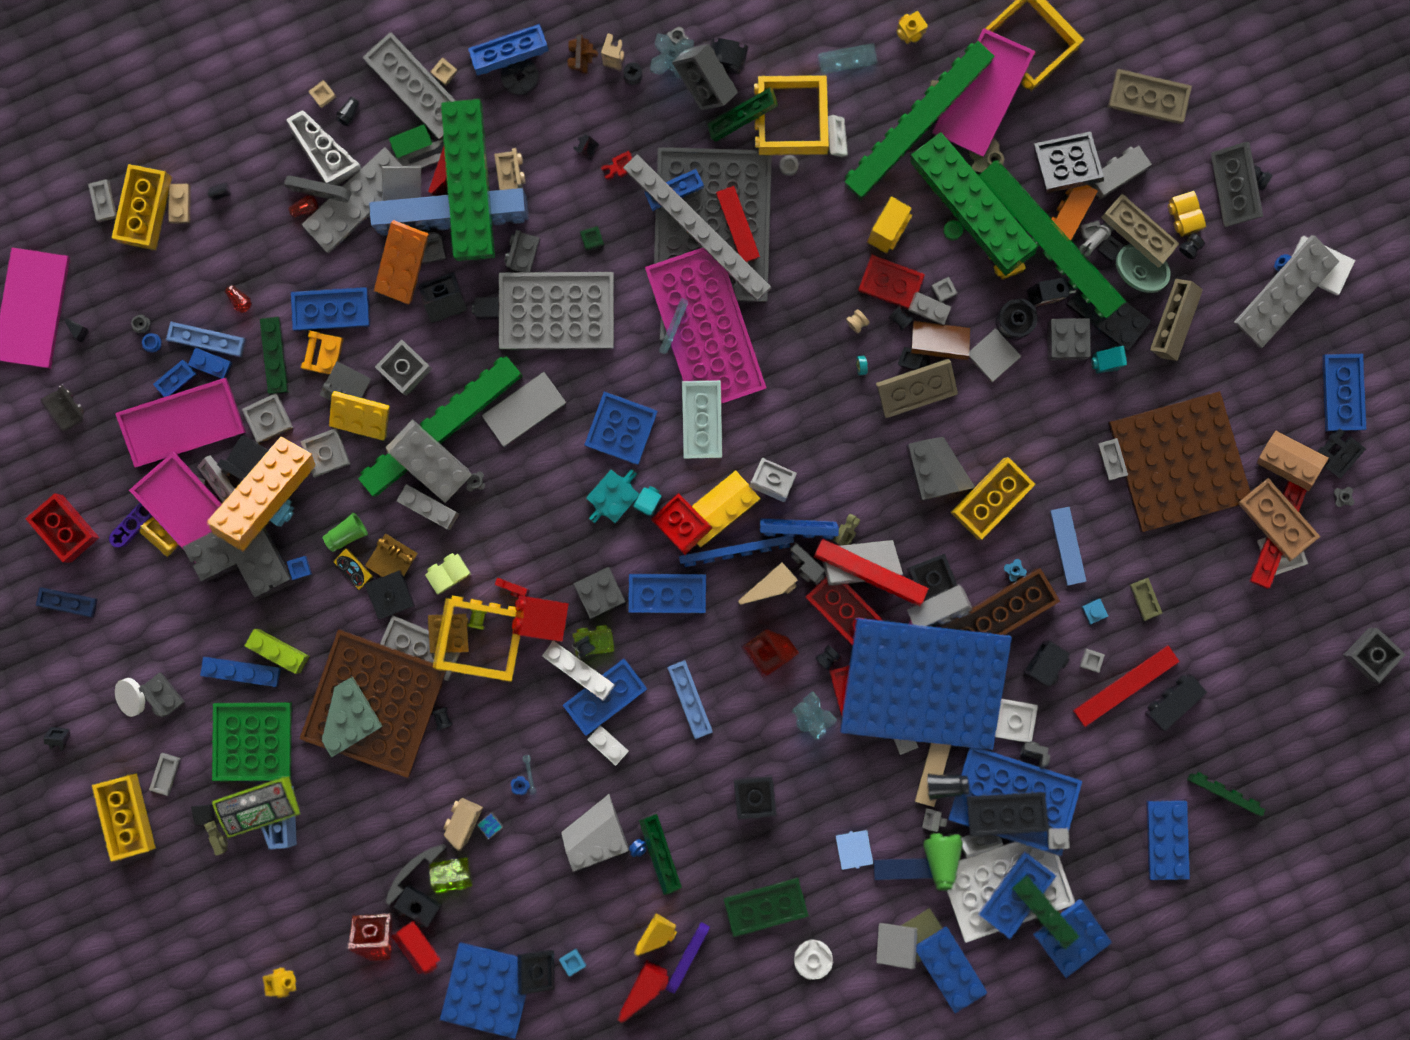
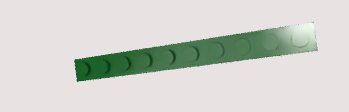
M979 41L975 44L971 43L964 50L966 54L961 59L959 57L956 58L951 64L952 69L948 73L944 71L937 79L939 82L934 87L931 85L924 94L926 96L921 101L918 99L911 106L912 111L908 115L905 113L897 121L899 125L895 129L891 127L884 135L886 138L881 143L878 141L871 150L873 152L868 157L865 155L858 162L859 167L855 171L852 169L845 176V185L860 200L992 63L995 56Z
M995 160L979 175L997 199L1007 208L1008 212L1019 221V225L1025 232H1029L1032 236L1031 239L1036 245H1040L1045 250L1043 254L1050 261L1053 259L1056 262L1057 270L1062 275L1066 273L1070 278L1069 283L1075 289L1079 288L1083 292L1081 296L1087 303H1093L1096 307L1094 309L1101 318L1103 316L1109 318L1126 303L1122 296L1084 254H1081L1074 243L999 161Z
M507 356L497 359L493 363L494 367L480 373V378L477 381L468 383L464 387L465 391L460 395L457 393L449 399L450 403L448 405L439 407L431 419L426 418L419 425L438 443H443L523 377ZM389 453L386 456L383 454L375 460L376 464L371 468H365L358 478L374 497L380 495L408 471Z

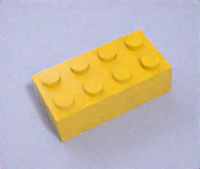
M128 164L112 239L118 243L156 250L169 194V184H171L172 177L167 172Z
M1009 457L1003 458L950 513L976 539H983L1036 484Z
M137 773L92 785L110 861L155 849Z

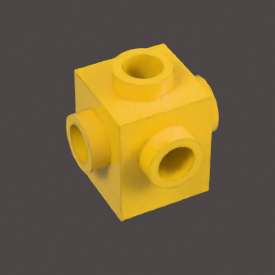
M916 11L910 16L906 14L899 19L896 32L899 38L904 40L906 44L911 41L915 43L923 37L922 34L926 33L928 25L920 13Z
M278 968L273 970V974L263 976L266 996L282 998L289 996V992L296 990V978L293 971H285V968Z

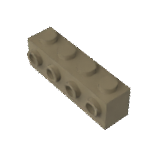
M1175 279L1150 349L1160 358L1178 361L1203 291L1193 281Z

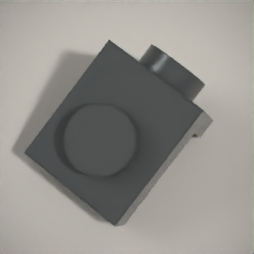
M1028 742L1022 746L1020 755L1039 759L1038 767L1041 769L1049 765L1050 755L1048 754V747L1039 746L1036 742Z

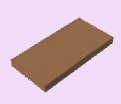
M1269 478L1238 502L1289 562L1320 538L1318 533Z

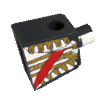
M1066 278L1038 282L1027 289L1029 302L1034 307L1060 302L1069 297L1071 293L1076 292V289L1069 282L1067 283Z

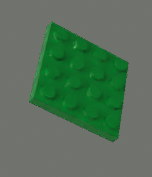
M292 702L213 703L212 781H275L285 777H289L291 780Z

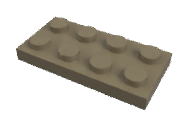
M1117 69L1108 107L1182 124L1192 86Z
M1123 194L1119 196L1101 217L1158 268L1179 245L1174 238Z
M949 359L876 383L885 418L958 394L952 364Z

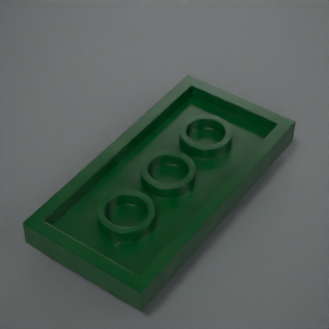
M798 877L723 898L734 937L808 917Z

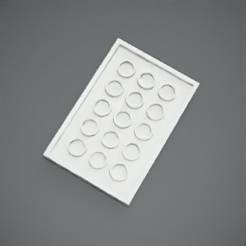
M1013 841L994 850L959 860L955 884L952 890H947L965 943L999 931L979 916L978 913L1024 851L1056 875V878L1044 893L1057 910L1074 904L1075 901L1059 856ZM1030 911V913L1023 922L1035 919L1037 917L1032 911Z

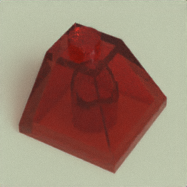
M767 629L741 646L763 678L799 654L788 637Z
M391 914L352 916L348 950L371 961L391 960L393 945Z

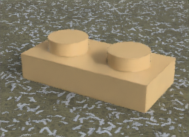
M169 184L170 223H190L189 184Z

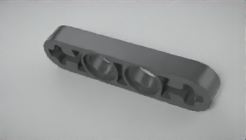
M289 175L284 182V187L289 190L341 202H349L352 194L350 190L341 186Z

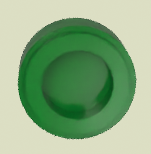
M955 220L947 222L943 229L944 236L949 240L960 238L963 233L961 223Z

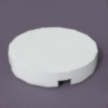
M126 678L118 681L116 684L115 698L122 712L132 717L144 710L145 696L143 692L140 693L138 689L140 685L135 680Z
M808 940L799 945L795 951L794 962L797 971L806 979H821L831 970L833 957L826 944L818 940Z

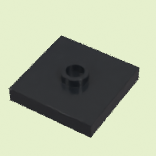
M401 570L364 584L378 619L415 606Z
M554 950L517 954L519 995L555 990Z

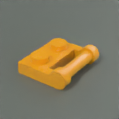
M309 331V342L301 368L330 375L335 363L339 362L343 338ZM317 339L322 340L317 365H312Z

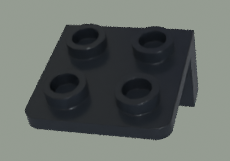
M241 436L227 460L220 459L217 466L222 468V473L229 477L232 475L238 478L237 482L241 483L269 450L248 437Z

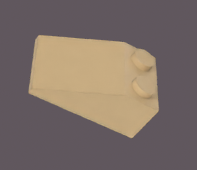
M781 563L741 598L738 603L741 605L784 592L788 594L797 586L795 584L797 579Z
M464 798L460 799L459 802L455 801L451 810L454 814L451 820L447 819L443 828L446 830L444 836L459 850L468 843L483 810L482 806Z

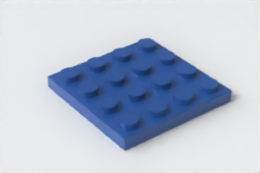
M460 942L440 1020L516 1038L527 995L518 994L517 956Z

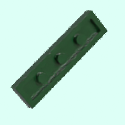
M769 87L709 122L708 128L711 139L717 142L778 107L774 90Z
M280 317L260 319L268 394L288 393Z
M1197 772L1196 775L1189 774L1188 781L1256 815L1263 816L1265 809L1260 807V802L1251 798L1247 801L1242 798V793L1233 789L1229 792L1225 790L1226 786L1217 781L1213 784L1207 781L1208 776Z
M653 814L639 820L663 895L682 888L658 815Z
M1027 875L1012 887L1065 950L1080 938L1077 932Z

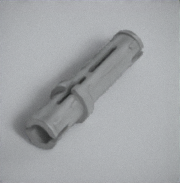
M1107 222L1098 226L1095 233L1080 247L1081 254L1087 251L1084 256H1089L1103 240L1109 238L1114 228L1108 225Z

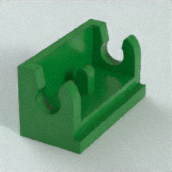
M425 125L389 138L397 159L433 145Z

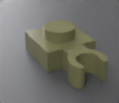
M849 514L845 525L841 524L838 536L834 537L833 542L839 546L850 545L856 534L854 529L859 525L860 519Z
M213 820L205 824L204 826L210 836L209 841L215 855L217 856L227 851V839L224 835L222 836L221 832H218L215 821Z

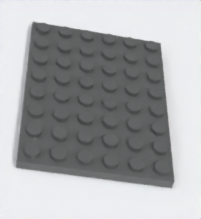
M658 147L657 174L665 182L697 169L704 188L682 199L737 252L716 192L732 186L735 187L760 258L747 263L768 283L772 155H759V150ZM662 207L656 209L654 264L703 248ZM728 273L737 302H757ZM768 292L758 302H767Z

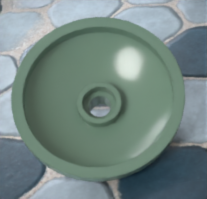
M1132 244L1124 246L1116 257V266L1120 276L1129 286L1136 290L1147 293L1158 292L1170 280V268L1166 261L1158 268Z

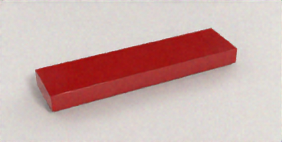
M732 186L716 192L738 254L746 262L760 258L735 187Z

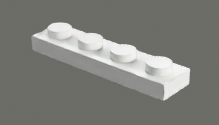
M554 640L542 655L603 701L615 687L613 683Z

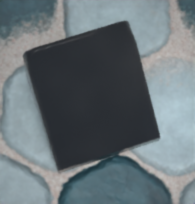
M224 182L210 187L207 194L213 201L230 196L231 192L228 183Z
M68 318L65 319V323L74 338L83 342L89 330Z
M213 804L191 806L195 825L215 821Z

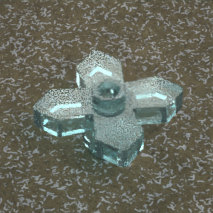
M657 34L655 47L661 54L652 59L650 72L662 74L669 69L674 72L676 77L681 78L672 61L686 49L693 48L694 40L683 38L673 45L668 35Z
M813 691L803 698V702H800L792 709V712L798 718L796 720L798 728L804 732L809 731L816 740L826 733L825 728H830L837 721L830 711L821 709L820 699Z

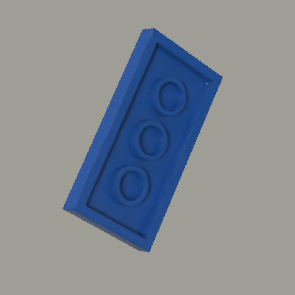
M540 24L468 48L477 76L487 74L498 68H504L516 62H522L549 51Z
M367 287L291 292L292 328L294 331L370 326Z
M1363 354L1323 355L1325 431H1337L1339 428L1343 431L1366 430Z
M760 518V532L764 533L765 536H775L776 533H782L785 537H795V534H803L805 538H814V535H822V538L833 539L839 533L837 522Z
M629 574V612L706 613V575Z
M625 658L602 675L615 685L604 701L587 688H584L563 704V707L585 736L647 690V687Z
M1147 801L1149 879H1190L1187 801Z
M1025 851L978 913L979 916L1008 938L1013 936L1031 911L1012 887L1027 875L1044 894L1056 878L1054 873Z
M947 926L916 945V952L954 1013H957L988 993Z

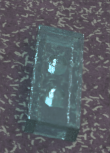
M874 43L818 54L821 74L877 64Z
M681 298L659 350L664 355L668 353L688 306V300Z

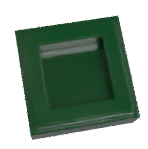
M598 226L580 231L586 251L604 245Z

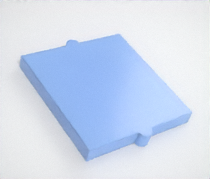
M867 830L850 831L847 834L836 835L842 870L854 867L859 869L860 866L873 864Z

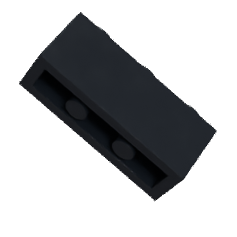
M1181 675L1175 681L1176 685L1173 688L1169 687L1161 694V699L1155 700L1148 705V710L1145 714L1161 731H1166L1207 693L1192 675Z

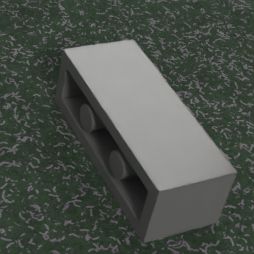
M1131 146L1122 152V157L1118 159L1114 157L1106 163L1107 166L1102 169L1104 182L1090 184L1092 188L1098 191L1096 195L1099 199L1151 166L1150 161L1140 146L1134 149Z
M405 485L397 502L448 530H451L459 516L458 512L409 485Z
M958 585L923 602L920 607L916 605L907 611L913 625L937 627L951 623V620L956 617L962 618L968 615L969 611L973 610L964 589Z

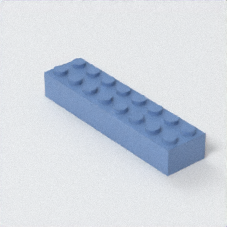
M523 188L490 191L492 223L494 225H503L506 221L523 223L524 220H528L527 197ZM448 195L369 202L371 225L380 235H388L390 224L393 220L423 232L430 231V228L447 230L451 227Z

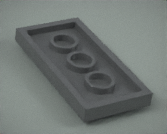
M1243 142L1212 152L1211 157L1224 227L1263 217L1250 142Z

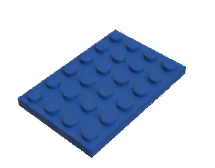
M969 747L961 776H968L969 795L954 797L948 820L969 827L967 796L1045 792L1049 829L1068 828L1069 831L1082 781L981 748ZM1047 832L996 835L1057 856H1062L1063 849H1048Z

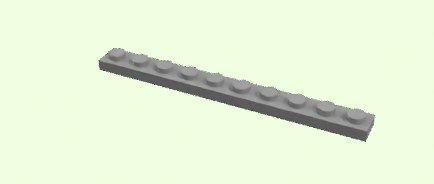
M636 155L623 167L757 302L771 289V286L639 155Z

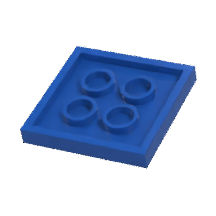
M603 392L584 446L639 465L658 411Z
M1081 899L1061 913L1064 919L1080 936L1066 950L1045 926L1034 934L1065 978L1112 943Z

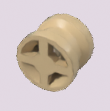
M858 309L852 317L846 319L848 325L857 334L863 326L869 324L868 319Z

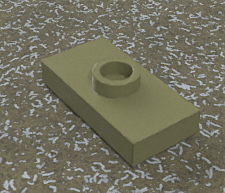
M1149 578L1129 585L1143 621L1163 614Z

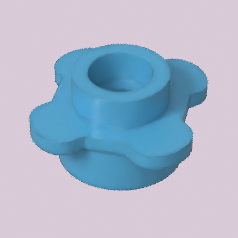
M1015 559L1013 563L1004 566V571L1007 572L1010 581H1016L1018 577L1025 576L1027 573L1019 559Z

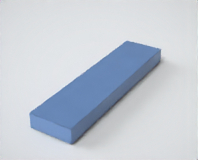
M170 322L166 338L170 342L241 358L246 341L245 338Z
M1070 506L1051 510L1050 515L1066 586L1086 582Z
M684 660L667 667L694 738L697 739L713 733L686 661Z

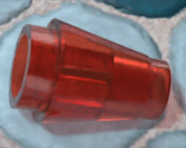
M306 195L292 204V206H289L288 209L291 216L296 217L315 213L319 206L313 195Z
M234 285L226 288L225 294L236 311L244 313L251 308L252 302L250 297Z

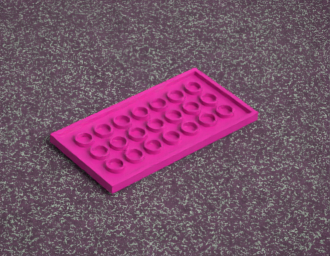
M704 248L645 267L683 381L720 380L721 404L766 389L728 272Z

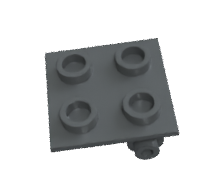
M337 361L319 395L330 401L334 391L362 398L371 378Z

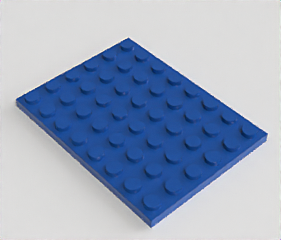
M857 618L840 732L993 750L1011 637Z

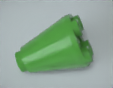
M931 834V839H926L923 846L934 883L937 885L938 890H952L963 846L961 836L951 835L949 837H942V834Z

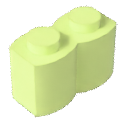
M452 553L443 559L445 562L441 565L434 564L427 569L428 573L425 576L438 595L471 575L459 554L454 555Z

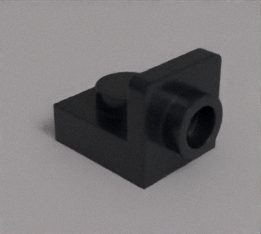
M904 347L898 365L910 370H916L930 365V357L928 355L911 353V348Z

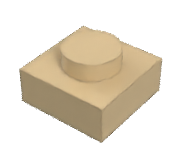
M444 58L431 70V74L445 86L458 72Z
M324 80L309 90L321 108L336 98Z

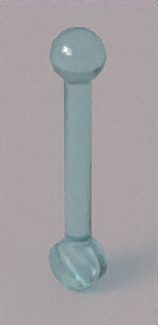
M524 755L522 759L526 763L530 784L529 793L535 795L537 790L534 788L529 763L531 757Z

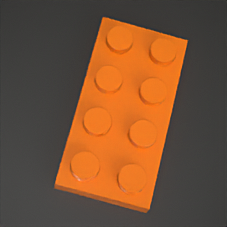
M394 220L391 222L374 288L375 292L406 304L412 302L429 237L428 233Z

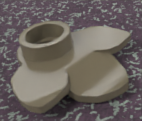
M994 138L984 158L969 151L970 157L975 161L971 168L976 172L982 173L992 164L991 158L993 157L997 158L1002 165L1004 163V156L999 151V143Z

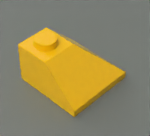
M655 913L636 946L635 954L640 955L666 945L667 941L672 942L677 933L675 931L676 925Z

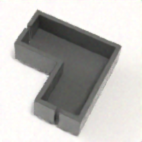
M265 526L244 551H241L212 532L183 546L190 562L196 563L193 567L201 581L237 564L253 596L257 597L273 589V587L292 579Z

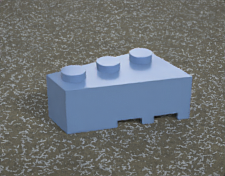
M295 816L261 827L269 849L289 848L297 845Z

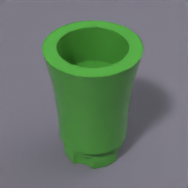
M352 513L343 522L328 531L323 536V540L328 549L334 552L359 538L367 536L368 533L360 518L355 513Z

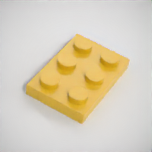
M334 391L331 397L329 426L384 441L387 435L390 406Z

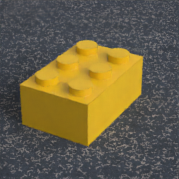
M891 196L874 225L867 242L885 253L889 249L893 250L912 217L909 214L911 207Z

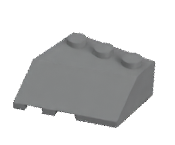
M610 794L561 832L573 871L629 850Z

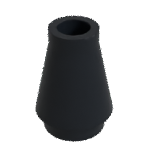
M350 97L336 112V120L344 126L352 124L360 102L356 98Z

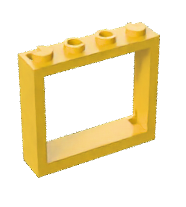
M1015 0L985 29L994 32L1027 1L1070 45L1035 80L1027 72L1025 73L1021 84L1024 88H1029L1032 91L1077 50L1084 39L1046 0Z
M758 76V84H754V95L763 92L764 88L769 87L818 88L819 141L765 142V114L755 119V130H759V136H755V148H759V155L827 154L829 147L827 76Z
M452 596L451 599L446 598L433 667L512 681L520 635L517 634L512 635L506 671L443 661L454 606L513 617L516 616L515 607L508 606V609H503L501 604L491 602L489 606L482 605L480 600L471 599L470 602H464L463 597Z

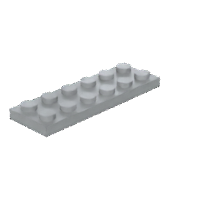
M390 32L363 56V59L433 134L441 140L444 138L441 102L455 100Z
M385 147L342 186L352 192L349 202L329 199L302 224L327 253H330L370 216L369 202L382 201V166H402Z
M1311 235L1234 323L1258 347L1263 348L1340 261L1316 236Z

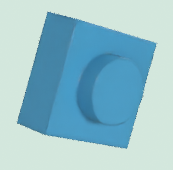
M1101 599L1082 606L1089 624L1108 617Z
M577 949L572 950L559 959L569 976L586 966Z

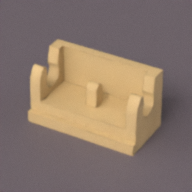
M607 34L601 51L603 65L621 70L624 53L621 51L622 41L619 40L618 46L615 47L612 45L613 35Z

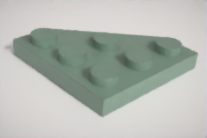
M353 677L334 688L322 737V742L331 757L382 727L381 722Z

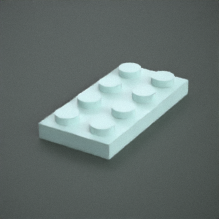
M682 381L684 458H722L721 381Z

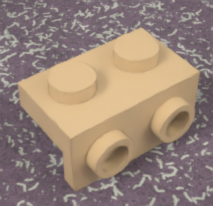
M514 148L512 152L495 154L499 189L523 188L522 184L526 183L524 172L520 171V165H523L521 153L518 154L516 148Z

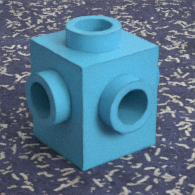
M289 499L270 519L277 526H282L285 521L288 522L293 516L292 511L294 507L290 505L291 501Z

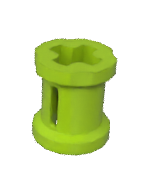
M471 609V618L467 626L484 630L483 621L487 612Z

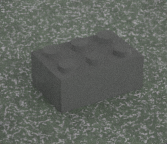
M709 44L686 49L672 61V64L701 110L724 106L738 93L734 83L728 77L723 65L719 62Z

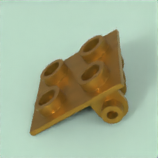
M385 533L383 538L378 540V546L365 566L382 577L399 570L402 571L404 576L418 553Z
M452 614L445 653L469 652L467 623L469 621L467 614ZM428 615L430 653L436 652L443 615Z

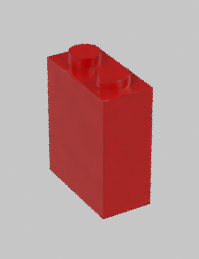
M519 595V599L515 604L516 616L512 622L513 634L562 642L569 603Z
M414 922L407 924L391 936L418 974H429L438 967L436 963L440 961V958Z

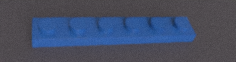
M783 536L679 556L680 564L689 567L696 565V561L703 560L704 564L715 562L717 557H722L723 560L734 558L733 554L741 553V556L752 555L754 550H760V553L772 551L771 547L779 546V549L790 548V544L794 543L793 537Z

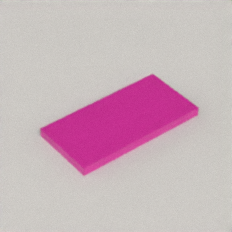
M983 28L977 41L983 44L995 56L994 60L940 116L932 132L933 135L942 132L949 142L983 158L1035 55L1034 50Z
M11 248L0 311V361L51 369L70 262L69 256Z
M227 378L115 413L134 467L166 458L172 452L179 454L246 432Z
M175 452L167 456L129 490L182 549L183 546L212 532L207 521L222 505Z

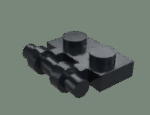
M1339 428L1335 434L1332 433L1330 435V440L1317 451L1328 457L1329 461L1324 466L1341 479L1366 448L1351 436L1345 442L1341 440L1345 432ZM1337 443L1341 447L1332 455L1329 451Z

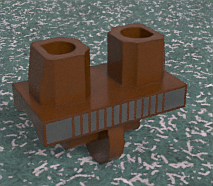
M582 34L576 35V39L568 41V49L571 53L576 52V58H568L567 67L582 74H588V64H592L593 58L598 57V51L593 50V44H589V40L583 38Z

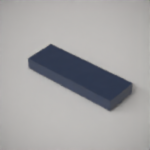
M40 587L36 606L94 617L98 599Z
M927 858L874 860V880L933 878Z

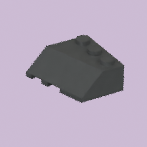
M944 437L922 440L906 446L919 501L975 488Z

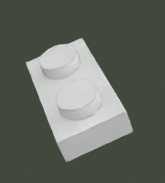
M835 115L828 116L830 154L840 157L846 156L847 146L844 118Z
M601 725L587 739L615 766L629 751Z

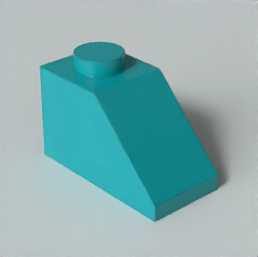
M1124 346L1096 352L1093 358H1091V365L1095 369L1096 374L1120 370L1126 366Z
M651 486L648 489L644 487L633 507L653 517L662 498V495L659 494L660 490Z

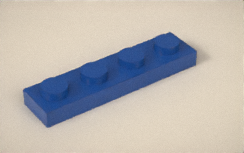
M203 657L200 676L278 687L281 668Z

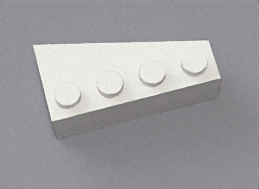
M303 110L286 119L290 130L324 183L337 186L361 170L360 164L348 155Z

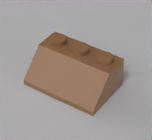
M1275 431L1256 464L1309 491L1328 457Z

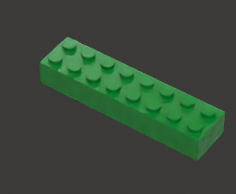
M480 99L441 102L453 257L456 261L495 258L483 105Z
M942 132L911 154L910 163L1005 276L1036 254L1038 247Z

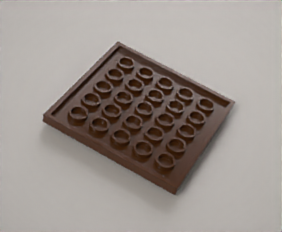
M1220 391L1109 422L1113 439H1118L1128 473L1125 476V480L1141 532L1239 505L1238 502L1250 493Z
M339 629L299 739L326 748L322 742V737L334 688L353 677L381 722L382 727L339 754L409 778L447 670L436 669L433 667L432 662Z

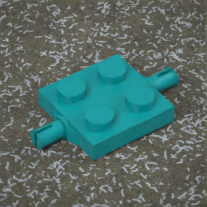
M632 469L624 478L610 470L586 499L596 509L589 518L592 520L595 517L592 522L595 523L603 515L616 523L640 495L630 484L637 475Z

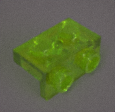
M607 625L596 626L595 631H588V628L577 629V633H573L574 643L586 636L590 637V643L596 649L587 655L615 651L612 629H607Z
M467 857L429 864L430 885L434 892L446 893L448 890H464L472 886Z

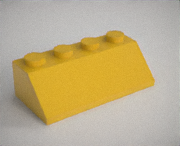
M734 471L692 506L713 527L697 543L700 548L760 500L759 496L749 487V484L737 471Z

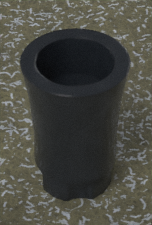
M928 773L930 801L969 795L968 776Z

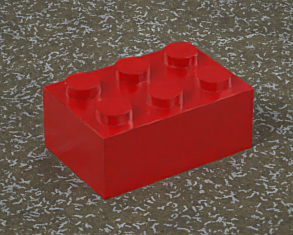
M54 493L25 518L58 558L65 563L73 562L100 538L61 494Z

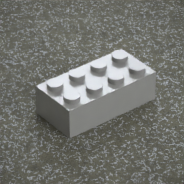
M413 419L386 447L391 456L445 503L472 475L469 469Z

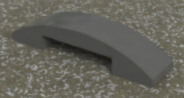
M445 844L434 846L411 860L392 883L386 903L389 905L404 891L405 887L401 882L424 858L431 863L447 846Z

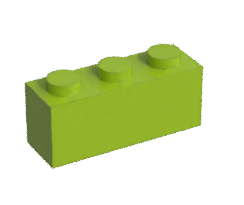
M254 629L245 644V647L295 674L301 673L310 657L261 629Z

